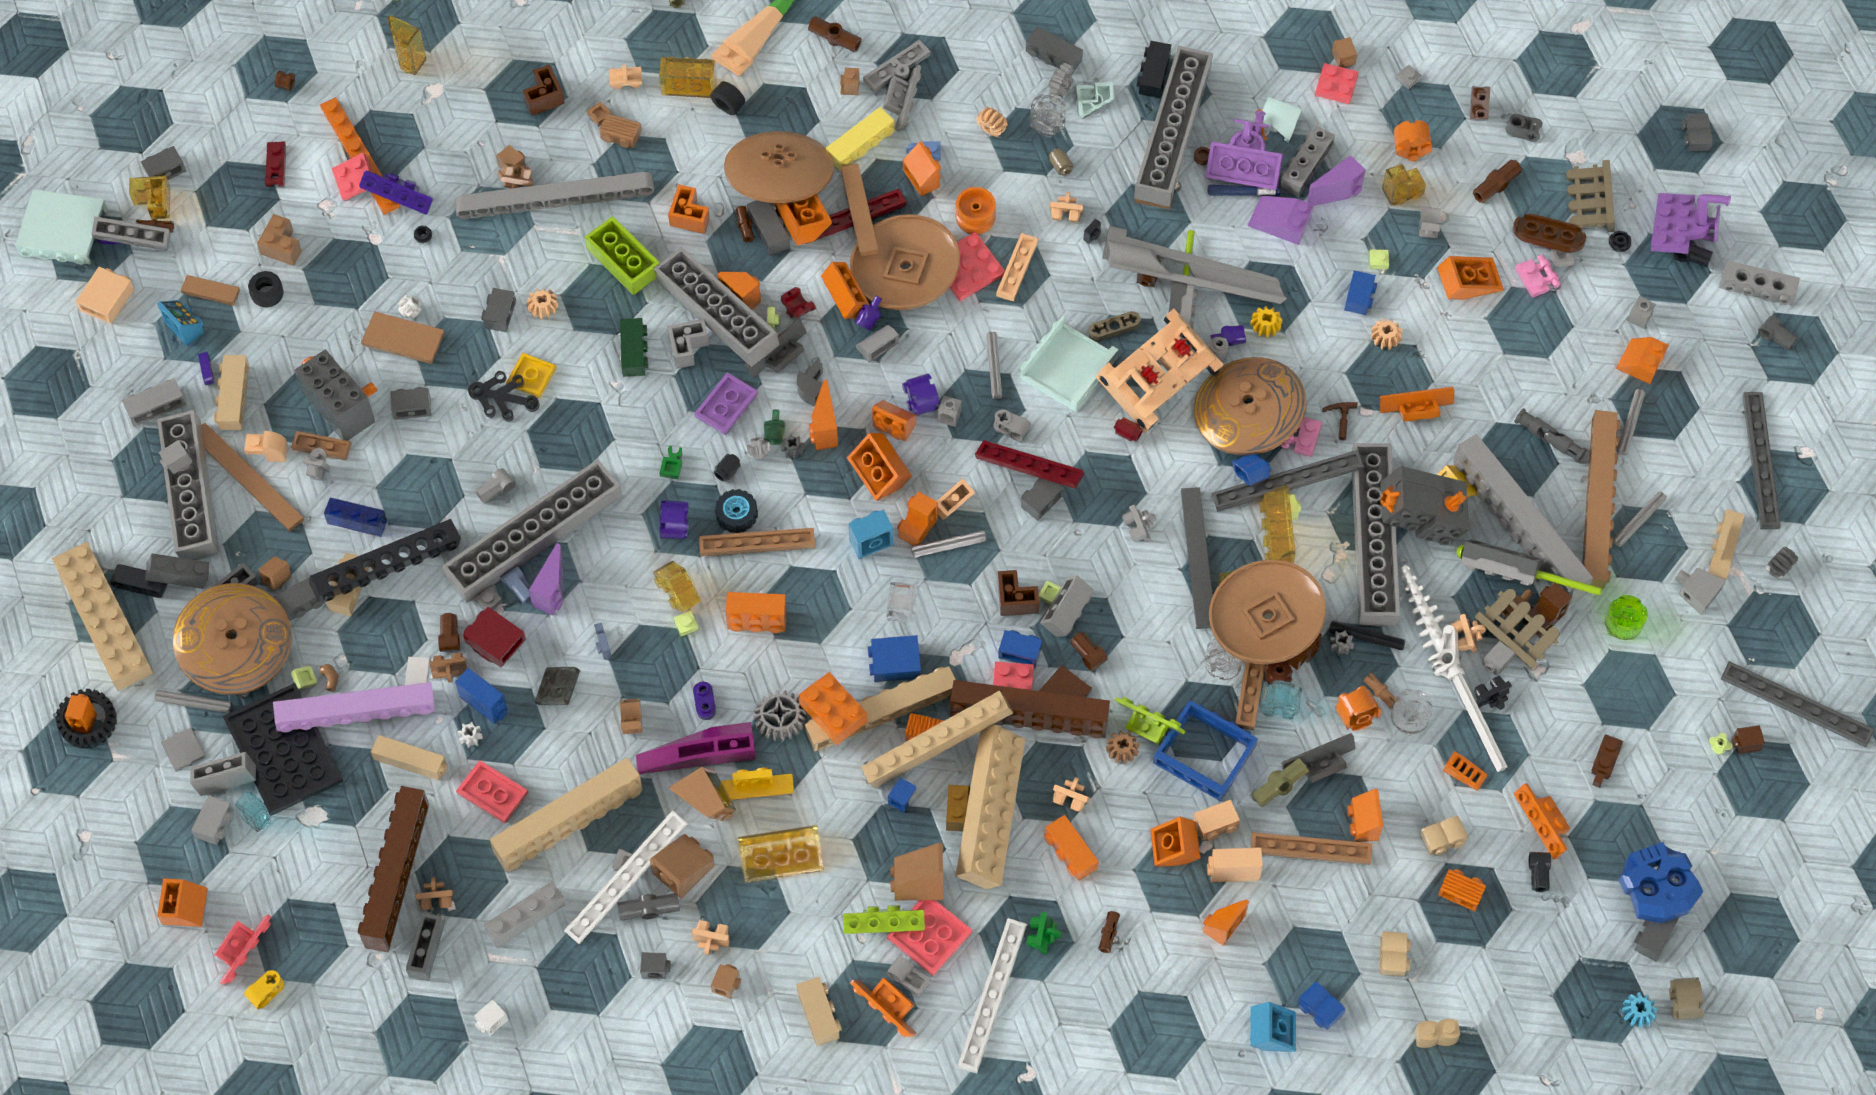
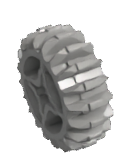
M777 689L775 695L769 692L768 698L763 696V702H757L758 708L754 709L756 714L754 715L755 726L757 729L760 728L761 735L766 733L767 739L773 736V741H776L777 737H779L783 742L784 737H788L791 740L792 734L798 736V730H803L807 713L799 704V697L795 698L793 692L788 696L786 690L783 694H780ZM776 705L774 709L768 710L772 706ZM779 710H781V714H782V717H781V720H782V721H781V722H780V719H779V717H778V715H779ZM792 721L789 725L785 726L787 722ZM769 723H774V724H776L778 727H774V726L770 725Z

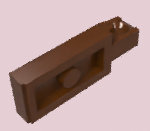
M1604 735L1591 769V773L1596 775L1593 786L1600 788L1603 778L1608 780L1611 776L1623 744L1622 740Z

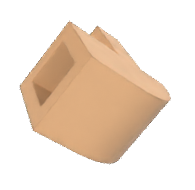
M264 431V434H246L245 454L265 455L267 462H286L288 444L282 435L271 431Z

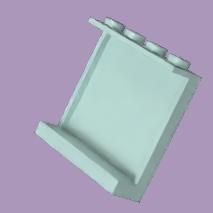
M33 189L15 243L19 255L39 257L44 260L55 259L60 262L69 261L80 265L91 264L89 254L94 241L91 235L94 216L101 217L102 214L106 215L108 208L104 199Z
M1062 316L1059 321L1053 323L1049 334H1045L1042 337L1038 348L1035 347L1032 350L1028 361H1024L1019 369L1020 379L1077 412L1099 383V380L1096 378L1099 371L1108 363L1113 365L1117 360L1118 349L1111 346L1108 350L1065 324V317Z

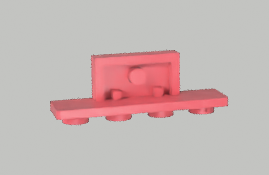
M269 914L262 918L254 931L241 922L236 921L222 941L214 956L230 967L219 983L221 985L233 981L237 975L235 970L246 962L248 958L246 954L249 949L253 950L259 942L258 936L260 933H265L271 924L269 922L271 918Z

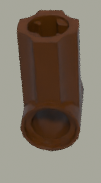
M444 613L440 615V634L438 635L440 652L460 651L457 614Z
M1084 631L1079 632L1070 640V644L1081 655L1083 663L1090 671H1093L1108 660L1104 650L1099 646L1096 647Z

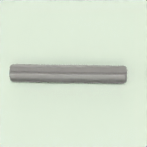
M988 332L987 345L992 398L1001 399L1002 387L997 333Z
M1635 390L1617 450L1618 454L1627 455L1645 396L1644 390Z
M1659 491L1616 535L1613 543L1617 547H1621L1662 505L1667 498L1666 494Z
M978 531L912 546L913 557H919L985 542L986 534L984 531Z
M157 690L155 693V701L225 713H229L232 707L230 701Z

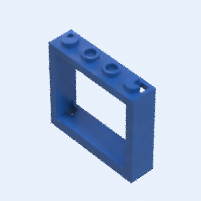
M1189 700L1176 720L1181 723V728H1183L1191 715L1246 746V750L1223 786L1166 754L1179 732L1172 729L1155 753L1153 764L1222 802L1256 748L1258 738L1251 735L1250 731L1240 729L1236 723L1222 719L1218 713L1210 712L1203 705H1197Z

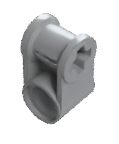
M1004 409L995 413L993 424L995 431L1015 441H1023L1031 426L1030 421Z

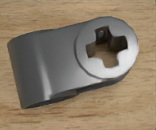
M1513 114L1509 118L1506 132L1511 137L1536 142L1540 139L1539 131L1543 122L1538 118Z

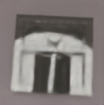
M546 667L534 702L538 705H569L580 670L577 667Z

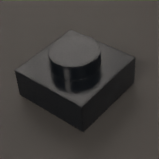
M1094 219L1084 230L1083 240L1088 244L1100 236V221Z

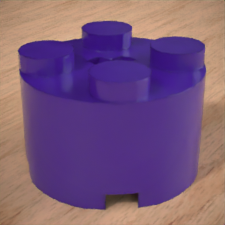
M929 373L908 379L905 383H902L903 391L908 395L909 399L907 407L910 412L913 411L917 416L939 409L937 404H940L935 384H930L929 380L932 377Z
M661 500L660 538L687 539L688 502Z

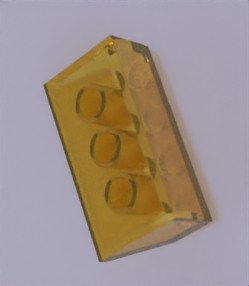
M1283 485L1265 493L1263 501L1259 502L1260 513H1263L1264 516L1261 519V529L1265 530L1263 547H1267V553H1265L1264 558L1265 560H1282L1294 563L1296 553L1288 485Z
M817 825L738 837L745 883L824 871Z

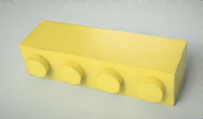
M881 107L876 109L826 147V151L832 156L833 164L841 171V166L852 165L853 161L857 158L863 157L869 149L876 147L882 139L892 135L895 130L894 119Z

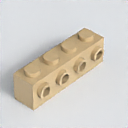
M224 355L223 362H220L219 366L220 373L222 374L221 378L218 379V389L220 392L219 395H216L218 410L214 412V422L218 424L220 430H242L249 362L246 355Z

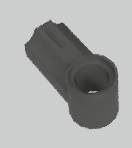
M1770 316L1758 329V333L1763 339L1773 340L1787 351L1798 340V337L1784 328L1782 322L1775 316Z

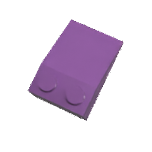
M1350 155L1310 185L1307 202L1316 206L1349 199L1353 195H1358L1363 189L1366 169Z
M1261 196L1248 223V227L1299 245L1311 220L1314 205L1296 198Z
M556 543L529 589L533 607L550 615H554L556 610L559 611L563 604L564 559L561 546Z

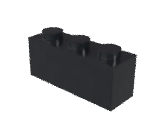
M1150 41L1149 47L1145 48L1144 57L1146 61L1141 63L1140 72L1143 73L1142 76H1138L1136 87H1139L1140 95L1160 98L1172 44Z

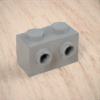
M208 795L191 830L195 838L217 845L219 840H222L225 835L227 823L233 819L234 810L231 804Z

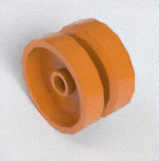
M970 187L963 190L956 200V223L960 229L969 234L974 232L983 234L989 231L996 220L994 196L988 190L980 187Z

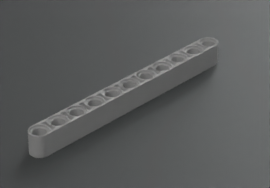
M638 172L460 195L455 198L456 216L459 219H470L649 196L654 193L653 176L650 172Z

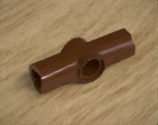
M817 16L810 20L808 31L827 39L830 45H839L852 52H857L862 38L842 29L839 23H829Z
M1511 159L1499 170L1494 169L1490 172L1485 181L1473 190L1472 194L1479 203H1485L1497 192H1503L1510 181L1522 172L1520 163Z

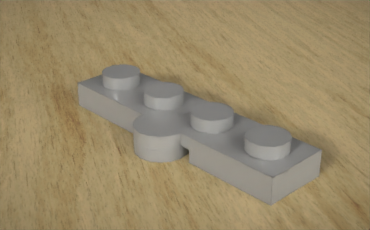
M918 40L863 76V81L873 92H876L888 84L893 76L905 80L910 75L909 69L931 55L930 50Z

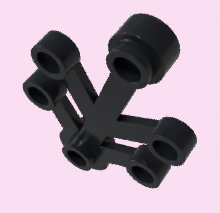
M497 371L490 380L484 383L474 382L468 388L469 396L474 400L480 401L485 415L489 418L495 416L496 410L494 406L489 404L486 397L495 400L506 422L512 421L514 414L512 410L508 409L504 401L524 405L529 412H535L540 407L538 398L533 395L521 397L508 394L511 390L524 385V379L521 375H515L511 382L495 391L490 390L491 387L498 383L502 384L507 379L503 371ZM499 375L504 376L502 379H497ZM517 379L522 380L520 383H515ZM476 388H480L479 392H474ZM530 400H534L533 404H528ZM493 409L492 413H487V410ZM510 413L511 416L506 418L505 414Z

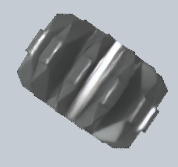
M1783 547L1768 562L1766 570L1773 577L1782 579L1796 564L1798 556L1791 549Z

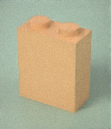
M98 267L77 298L76 304L80 311L112 324L133 293L134 287L131 279L127 276H120L111 269Z
M1261 848L1213 849L1212 856H1208L1207 875L1211 876V882L1259 881L1263 867Z

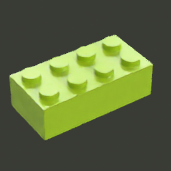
M613 216L584 237L586 249L632 295H635L656 279L653 268L660 264V262Z

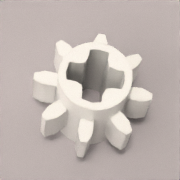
M405 295L398 303L400 306L399 312L406 318L410 316L415 318L422 310L420 308V300L413 295L410 297Z
M473 722L467 725L462 724V731H457L458 736L461 737L459 739L460 744L466 743L468 748L472 745L478 746V740L483 739L482 734L479 733L481 731L480 726H473Z

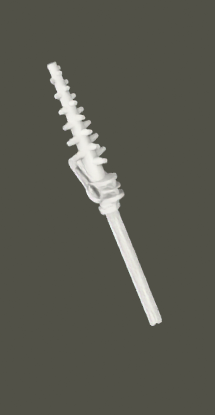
M1405 565L1400 568L1403 573L1402 578L1407 582L1405 589L1406 591L1410 590L1412 594L1409 601H1415L1417 605L1412 612L1413 614L1420 612L1422 616L1415 623L1416 625L1425 623L1426 629L1419 633L1420 637L1426 635L1431 637V640L1422 646L1424 649L1435 646L1437 654L1428 659L1429 663L1433 664L1431 667L1435 669L1434 674L1435 676H1444L1449 681L1454 682L1496 771H1503L1508 766L1463 676L1465 671L1463 668H1460L1458 631L1453 626L1447 625L1442 632L1438 623L1445 618L1444 615L1434 617L1432 612L1438 608L1437 605L1428 606L1426 601L1431 599L1430 595L1423 596L1421 590L1424 587L1417 585L1415 581L1417 577L1412 576L1409 566ZM1452 655L1453 660L1445 664L1446 657Z

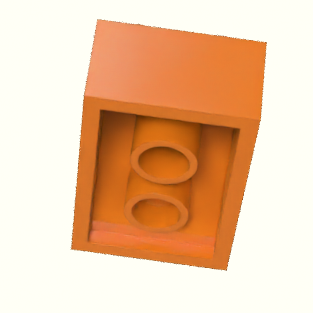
M1449 256L1437 267L1448 299L1463 300L1504 290L1493 257Z
M828 380L823 381L811 416L812 423L809 424L811 444L815 443L816 450L838 447L837 425Z

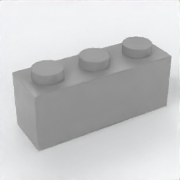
M175 378L166 380L155 387H149L143 392L130 395L122 400L133 427L186 405Z
M1078 575L1067 577L1040 624L1055 637L1067 636L1072 631L1074 622L1081 616V610L1089 602L1090 595L1094 589Z
M246 752L197 765L190 769V784L200 796L256 781V765Z

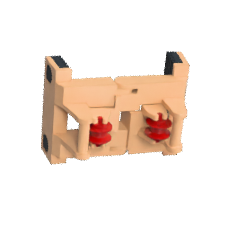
M1175 309L1165 316L1164 321L1167 325L1121 364L1114 368L1108 363L1096 375L1099 382L1135 423L1140 425L1144 433L1151 429L1159 420L1153 413L1204 369H1207L1213 376L1224 365ZM1157 361H1159L1162 364V366L1168 371L1167 373H1165V371L1157 363ZM1132 377L1146 392L1141 399L1126 383Z

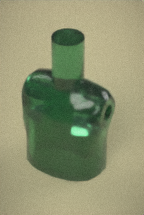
M778 409L773 410L772 420L764 422V440H768L770 445L783 443L786 424L784 421L779 420L780 410Z

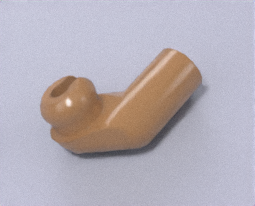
M325 664L320 667V674H323L328 679L326 690L335 692L339 675L332 665Z

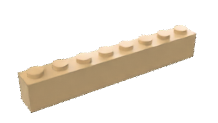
M939 667L933 673L928 675L922 674L913 681L902 682L891 690L885 689L876 696H868L862 699L858 704L867 712V723L848 738L951 697L953 680L956 679L950 667ZM813 719L805 724V732L814 751L835 744Z
M998 691L861 766L869 784L876 789L1013 714V711L1005 696Z

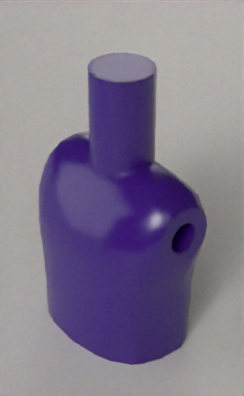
M875 296L871 305L865 304L861 308L855 323L871 331L881 316V312L877 308L882 298Z
M1243 325L1224 326L1221 328V333L1210 335L1211 340L1215 337L1225 338L1228 346L1246 343Z

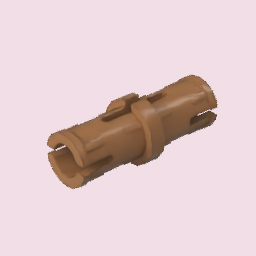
M1370 673V677L1367 676L1363 682L1375 692L1374 695L1377 698L1380 697L1389 709H1392L1398 704L1399 700L1388 690L1386 684L1383 685L1373 673Z

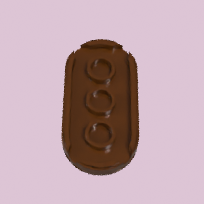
M1524 214V217L1519 216L1514 221L1513 233L1523 242L1566 253L1578 252L1585 246L1586 234L1585 232L1583 234L1581 228L1575 224L1536 214Z

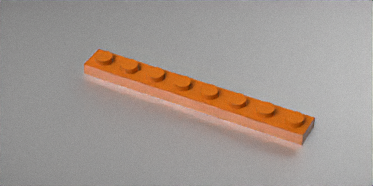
M335 97L320 104L322 112L350 159L361 153L366 154L372 173L382 176L337 98ZM370 192L383 215L400 208L399 203Z

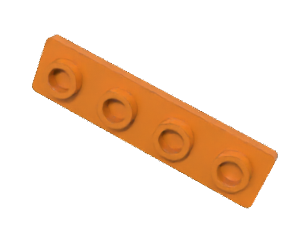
M1454 387L1380 396V412L1399 411L1403 422L1440 417L1439 406L1454 404Z
M1525 783L1514 792V796L1548 852L1551 853L1552 858L1558 859L1567 851V847L1560 835L1567 833L1571 828L1551 796L1537 799L1528 783Z
M886 977L882 978L873 991L860 980H852L850 982L854 987V992L861 997L864 996L868 1000L869 1006L875 1010L878 1009L888 1023H893L897 1026V1031L902 1036L914 1037L917 1034L903 1021L915 1004Z

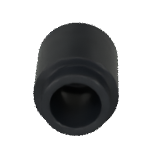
M726 454L715 466L713 474L722 482L729 480L741 467L740 459L734 454Z

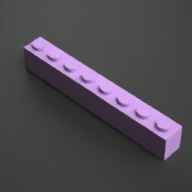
M431 682L273 702L277 732H290L294 729L308 730L318 726L347 725L357 721L387 720L391 717H408L412 714L426 715L435 712Z

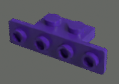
M365 170L359 187L425 215L428 214L433 201V197L418 192L420 187L416 186L415 182L399 179V176L394 173H386L382 177Z

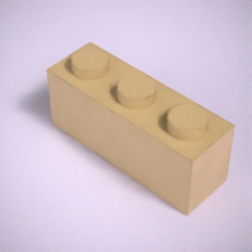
M345 552V555L343 559H340L339 564L348 561L352 558H355L359 555H354ZM353 574L346 575L349 579L356 578ZM332 581V586L338 585L335 581ZM358 586L348 594L343 595L341 593L336 595L333 600L325 602L329 611L352 616L362 587Z
M820 977L796 984L797 993L816 1046L839 1039V1031H842L839 1020H834L832 1013L835 1012L832 1000H827L826 994H829L826 983H822Z

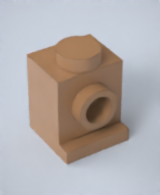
M845 68L844 75L841 74L840 93L842 95H859V68Z

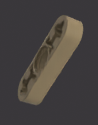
M1131 311L1095 322L1089 327V337L1093 341H1101L1136 330L1140 326V315L1137 312ZM1117 323L1120 328L1113 330L1110 328V324ZM1097 329L1098 332L1100 331V334H1097L1094 330Z

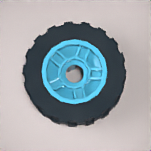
M741 489L726 491L716 502V518L718 524L724 530H728L731 533L745 532L756 523V518H758L757 503L753 495L747 491H742Z

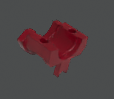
M794 287L781 295V302L787 308L786 314L790 316V319L793 318V315L796 318H800L809 311L816 309L812 301L807 302L803 298L799 287Z

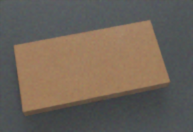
M374 311L361 344L362 346L432 364L445 332L439 328Z

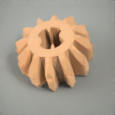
M990 107L984 108L976 119L981 129L994 137L1001 135L1008 125L1003 114Z
M543 287L542 291L536 289L535 293H530L527 305L528 311L532 313L534 318L539 316L542 320L544 316L550 318V313H556V309L559 306L558 298L551 289L546 291Z
M1384 318L1382 322L1377 320L1375 326L1371 329V340H1375V346L1381 345V350L1384 347H1387L1388 350L1392 346L1396 348L1398 342L1402 340V328H1399V322L1393 323L1392 319L1386 321Z

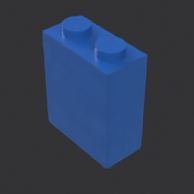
M918 635L871 639V646H868V658H872L873 664H869L870 676L874 675V682L916 679L921 675Z
M467 668L455 681L459 697L492 723L496 724L498 720H502L506 716L508 709L504 695L471 669Z

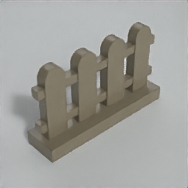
M1602 160V167H1598L1595 164L1593 168L1579 169V166H1574V169L1568 170L1566 178L1568 181H1575V185L1568 186L1567 194L1571 197H1576V200L1569 202L1568 209L1571 212H1577V216H1572L1569 223L1579 226L1581 231L1583 227L1602 229V226H1607V232H1615L1610 160ZM1594 180V183L1580 184V181ZM1595 195V199L1581 200V196ZM1601 210H1606V214H1601ZM1596 211V214L1582 215V212Z
M1507 589L1504 593L1500 591L1498 593L1499 599L1491 607L1487 605L1484 608L1486 610L1484 615L1479 611L1475 619L1481 625H1484L1499 641L1514 651L1515 655L1529 668L1535 671L1539 667L1536 661L1539 658L1543 660L1545 658L1543 654L1552 644L1556 646L1559 643L1557 639L1560 636V632L1555 627L1546 631L1542 627L1545 624V618L1540 614L1531 618L1528 615L1531 610L1528 602H1521L1519 605L1513 602L1516 599V592L1513 589ZM1510 605L1515 610L1504 620L1500 615ZM1525 618L1529 623L1518 633L1514 628ZM1495 620L1501 624L1499 627L1493 624ZM1539 631L1543 636L1533 646L1528 641ZM1509 633L1515 636L1513 640L1508 637ZM1524 646L1530 649L1527 653L1522 650Z

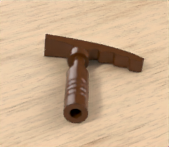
M1341 402L1322 408V412L1341 409L1340 440H1346L1348 409H1357L1358 402Z

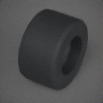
M721 81L710 94L713 103L729 115H735L745 104V97L740 90L726 81Z
M262 271L253 275L249 280V293L256 305L266 308L272 307L282 299L284 291L277 274L270 271ZM265 286L273 287L268 292H259Z

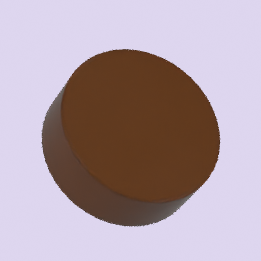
M1207 147L1197 148L1194 152V161L1199 165H1207L1210 149Z

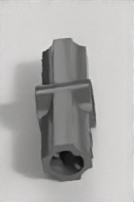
M673 893L661 896L646 894L636 900L618 902L620 921L635 918L649 920L657 918L660 914L680 911L678 894Z

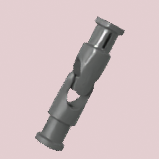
M1525 408L1515 418L1514 422L1516 424L1520 423L1528 428L1530 433L1551 444L1561 453L1568 454L1575 459L1576 463L1580 462L1587 451L1585 447L1581 448L1575 444L1574 440L1568 436L1558 433L1555 428L1542 419L1527 413ZM1542 427L1549 429L1544 436L1541 432Z

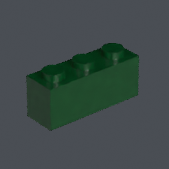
M643 318L620 319L621 368L623 377L645 376V368H649L648 357H645V352H648V342L644 341V336H648L647 325H643Z

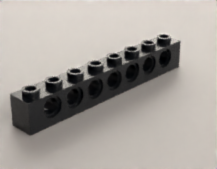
M448 519L310 576L309 584L318 602H328L333 600L336 595L341 593L343 595L348 594L358 586L365 587L371 581L376 579L382 580L393 572L399 573L405 570L407 566L412 564L413 566L419 565L424 559L429 557L431 559L436 558L441 552L446 550L453 551L460 544L461 537L453 521ZM440 538L443 542L437 543L434 539ZM418 545H422V546H424L426 549H425V550H419V549L417 548V546H418ZM404 552L408 557H401L399 553ZM382 560H389L391 563L384 564ZM371 567L373 571L368 572L364 568ZM353 574L356 578L349 579L346 575ZM335 581L338 585L331 586L328 582Z

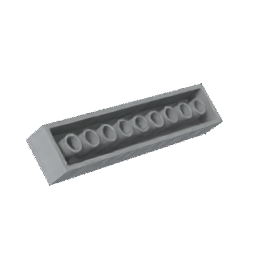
M1178 46L1135 184L1134 199L1170 207L1211 70L1213 53Z
M1475 434L1458 444L1453 461L1454 466L1459 472H1463L1470 486L1473 485L1475 487L1478 497L1486 502L1489 511L1498 517L1501 526L1510 532L1513 541L1522 547L1523 553L1544 559L1541 570L1543 572L1591 585L1593 580L1591 574L1481 438ZM1547 581L1550 586L1554 584V582ZM1558 584L1572 597L1570 605L1588 593Z
M1353 443L1352 451L1359 450L1364 469L1352 472L1359 625L1397 626L1400 618L1396 527L1383 523L1380 500L1381 481L1393 473L1391 443Z
M597 459L442 566L444 576L464 601L468 603L486 588L500 581L501 576L516 566H522L622 497L620 484Z

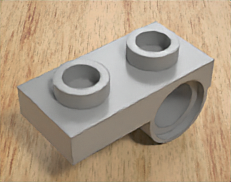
M898 956L886 972V976L918 997L922 995L931 982L929 977L915 969L912 963L902 956Z

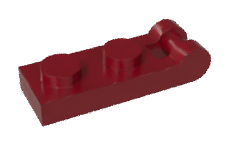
M285 141L267 142L265 186H285L286 143Z

